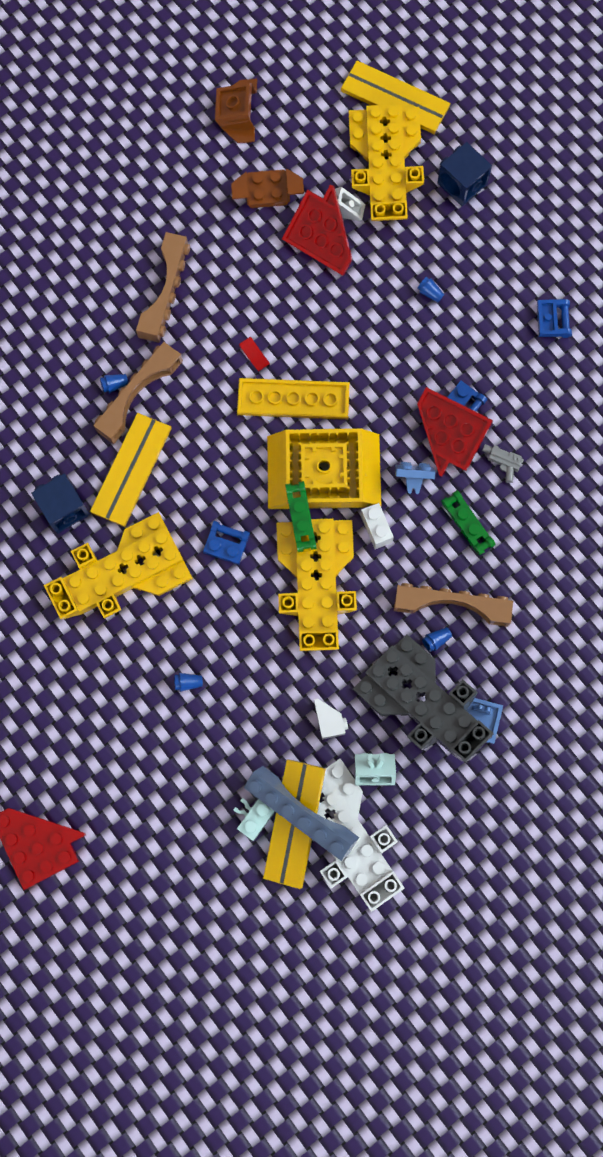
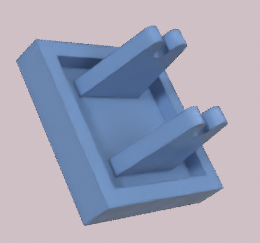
M400 462V465H395L396 476L406 477L409 494L412 493L413 488L415 493L419 494L423 478L435 479V470L430 464L419 463L418 466H412L410 462Z
M474 698L467 712L494 733L486 742L494 744L503 705Z

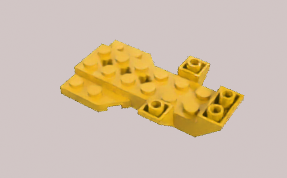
M402 104L366 106V110H349L350 147L354 151H358L368 162L369 169L351 170L352 188L370 195L371 221L408 219L406 193L424 185L423 166L405 167V159L421 143L419 107L402 108Z
M158 512L124 529L117 551L100 560H97L89 543L72 550L71 553L80 570L64 578L59 577L45 584L44 587L61 620L82 615L96 607L99 608L105 619L122 610L117 596L133 588L160 596L193 578ZM158 549L163 550L159 557L157 555L154 556L155 551ZM145 558L144 564L140 565L138 559ZM124 566L127 568L126 574L120 573L121 568Z
M311 519L314 536H317L320 540L316 543L317 549H304V552L297 551L292 522H277L278 562L297 578L298 593L278 594L279 614L299 616L300 651L339 650L337 615L357 611L356 591L336 592V576L354 559L352 520ZM308 535L302 536L301 541H309ZM314 554L321 557V559H318V562H314V559L311 558ZM318 573L322 577H319V580L316 581L311 575Z

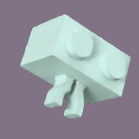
M355 754V785H395V754Z
M242 798L240 801L245 804V808L249 810V813L236 807L234 808L236 813L245 816L237 829L252 841H255L275 811L259 799L253 807H250L248 802Z

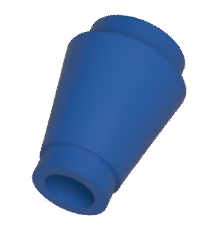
M425 277L417 287L420 290L419 293L437 303L445 295L431 278Z
M126 374L104 375L103 378H100L104 393H111L129 384Z
M446 627L426 634L422 642L429 652L436 651L452 638V633Z
M186 673L174 675L175 690L182 692L203 687L202 675Z

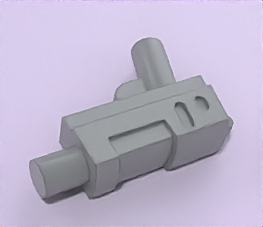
M485 444L482 451L490 454L488 460L501 465L500 469L506 472L505 482L513 483L514 471L518 472L520 464L524 462L522 456L502 450L495 445L491 447Z

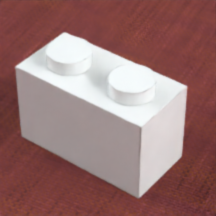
M377 503L362 509L360 516L374 549L392 543L394 537L380 504Z

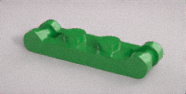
M301 481L295 485H291V483L285 484L298 552H304V549L309 548L311 550L317 549L305 483ZM300 491L301 497L293 498V493ZM308 535L309 541L302 542L301 537Z
M458 490L453 492L449 498L445 497L441 500L444 508L479 556L485 553L484 550L487 548H492L496 545L493 538L486 532ZM457 502L459 506L454 509L452 504ZM482 537L484 542L480 544L477 540Z

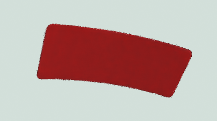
M252 337L239 344L258 371L270 364Z

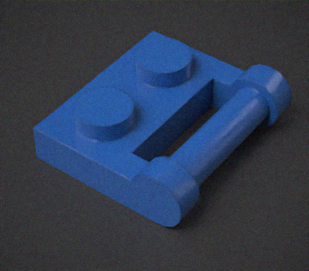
M570 300L537 301L539 337L569 338L572 336L568 310ZM557 308L561 309L562 328L559 329Z
M460 381L447 397L463 406L473 398L475 402L469 409L475 412L487 401L483 394L478 393L463 381Z
M214 521L203 553L239 565L250 532H242ZM221 532L239 538L241 542L238 544L217 537L216 534Z

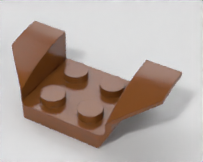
M257 78L239 80L232 86L216 88L215 121L237 143L255 142V127L250 117L251 95L257 93Z
M288 169L286 171L245 172L231 183L232 200L247 198V205L250 208L285 206L290 202V195L304 194L303 178Z

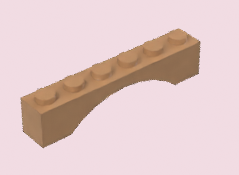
M168 232L165 233L161 246L162 255L167 264L166 282L156 302L149 309L141 313L136 329L138 338L160 343L161 337L165 335L166 320L170 319L171 315L170 306L174 304L176 293L174 292L176 287L178 288L180 285V272L184 271L185 255H188L190 251V244H188L186 236Z
M165 342L160 346L158 345L149 360L146 359L143 362L139 372L132 375L129 384L119 391L118 397L107 405L104 414L96 418L94 422L95 430L112 444H115L126 431L127 412L136 395L151 382L172 375L183 362L181 354Z
M402 583L396 589L394 611L413 614L430 605L454 604L474 611L488 624L508 627L512 619L513 601L508 600L509 598L504 596L490 598L488 594H478V596L470 595V592L467 591L453 593L450 589L440 588L438 591L432 590V587L429 586L416 588L412 584Z

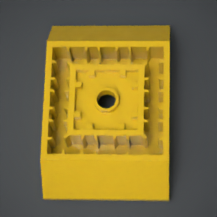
M362 428L283 430L267 436L268 509H290L285 484L291 483V485H295L301 481L305 483L309 509L367 508L377 503L381 506L379 434ZM320 463H328L329 469L326 471L320 470ZM300 491L293 493V498L301 497Z

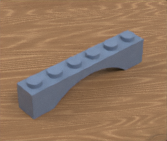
M264 766L255 770L244 786L247 791L340 861L351 852L360 838L345 826L332 822L304 806L285 788L279 777Z

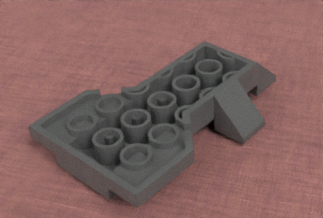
M407 634L395 647L392 645L365 672L366 676L353 688L380 716L409 715L418 725L407 737L420 750H424L439 742L453 756L467 763L494 735L481 721H477L467 712L478 694L477 691L462 679L448 695L436 684L435 658ZM396 671L397 675H391L390 672ZM411 683L410 689L404 687L405 684ZM425 696L426 701H419L418 698Z

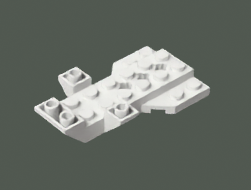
M338 759L326 768L321 791L325 797H323V802H319L317 814L325 818L324 815L327 814L325 810L328 808L330 811L334 809L336 812L334 814L335 818L331 820L329 817L327 819L345 826L360 838L351 852L342 861L335 857L336 860L323 868L320 873L331 889L348 877L372 912L405 889L382 856L384 851L398 841L387 825L372 835H368L358 820L363 791L359 785H355V779L343 761Z

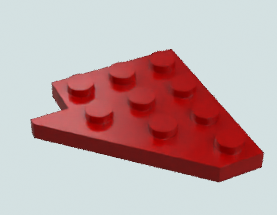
M330 184L323 198L307 190L282 240L344 276L353 259L335 187Z
M426 387L417 405L439 476L443 477L450 463L467 472L493 420Z
M11 808L0 812V839L23 890L80 862L71 843L85 837L86 833Z

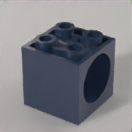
M466 142L462 146L459 145L451 156L445 157L441 161L437 184L458 204L464 206L488 184L492 165Z
M65 473L54 476L49 483L41 484L34 489L35 491L31 492L48 523L57 534L90 515Z

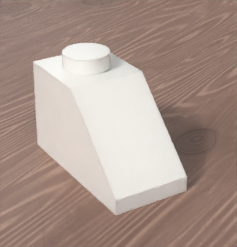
M336 188L335 191L342 218L361 221L365 204L344 188Z
M314 699L322 740L345 735V730L348 729L346 718H342L340 712L320 699Z

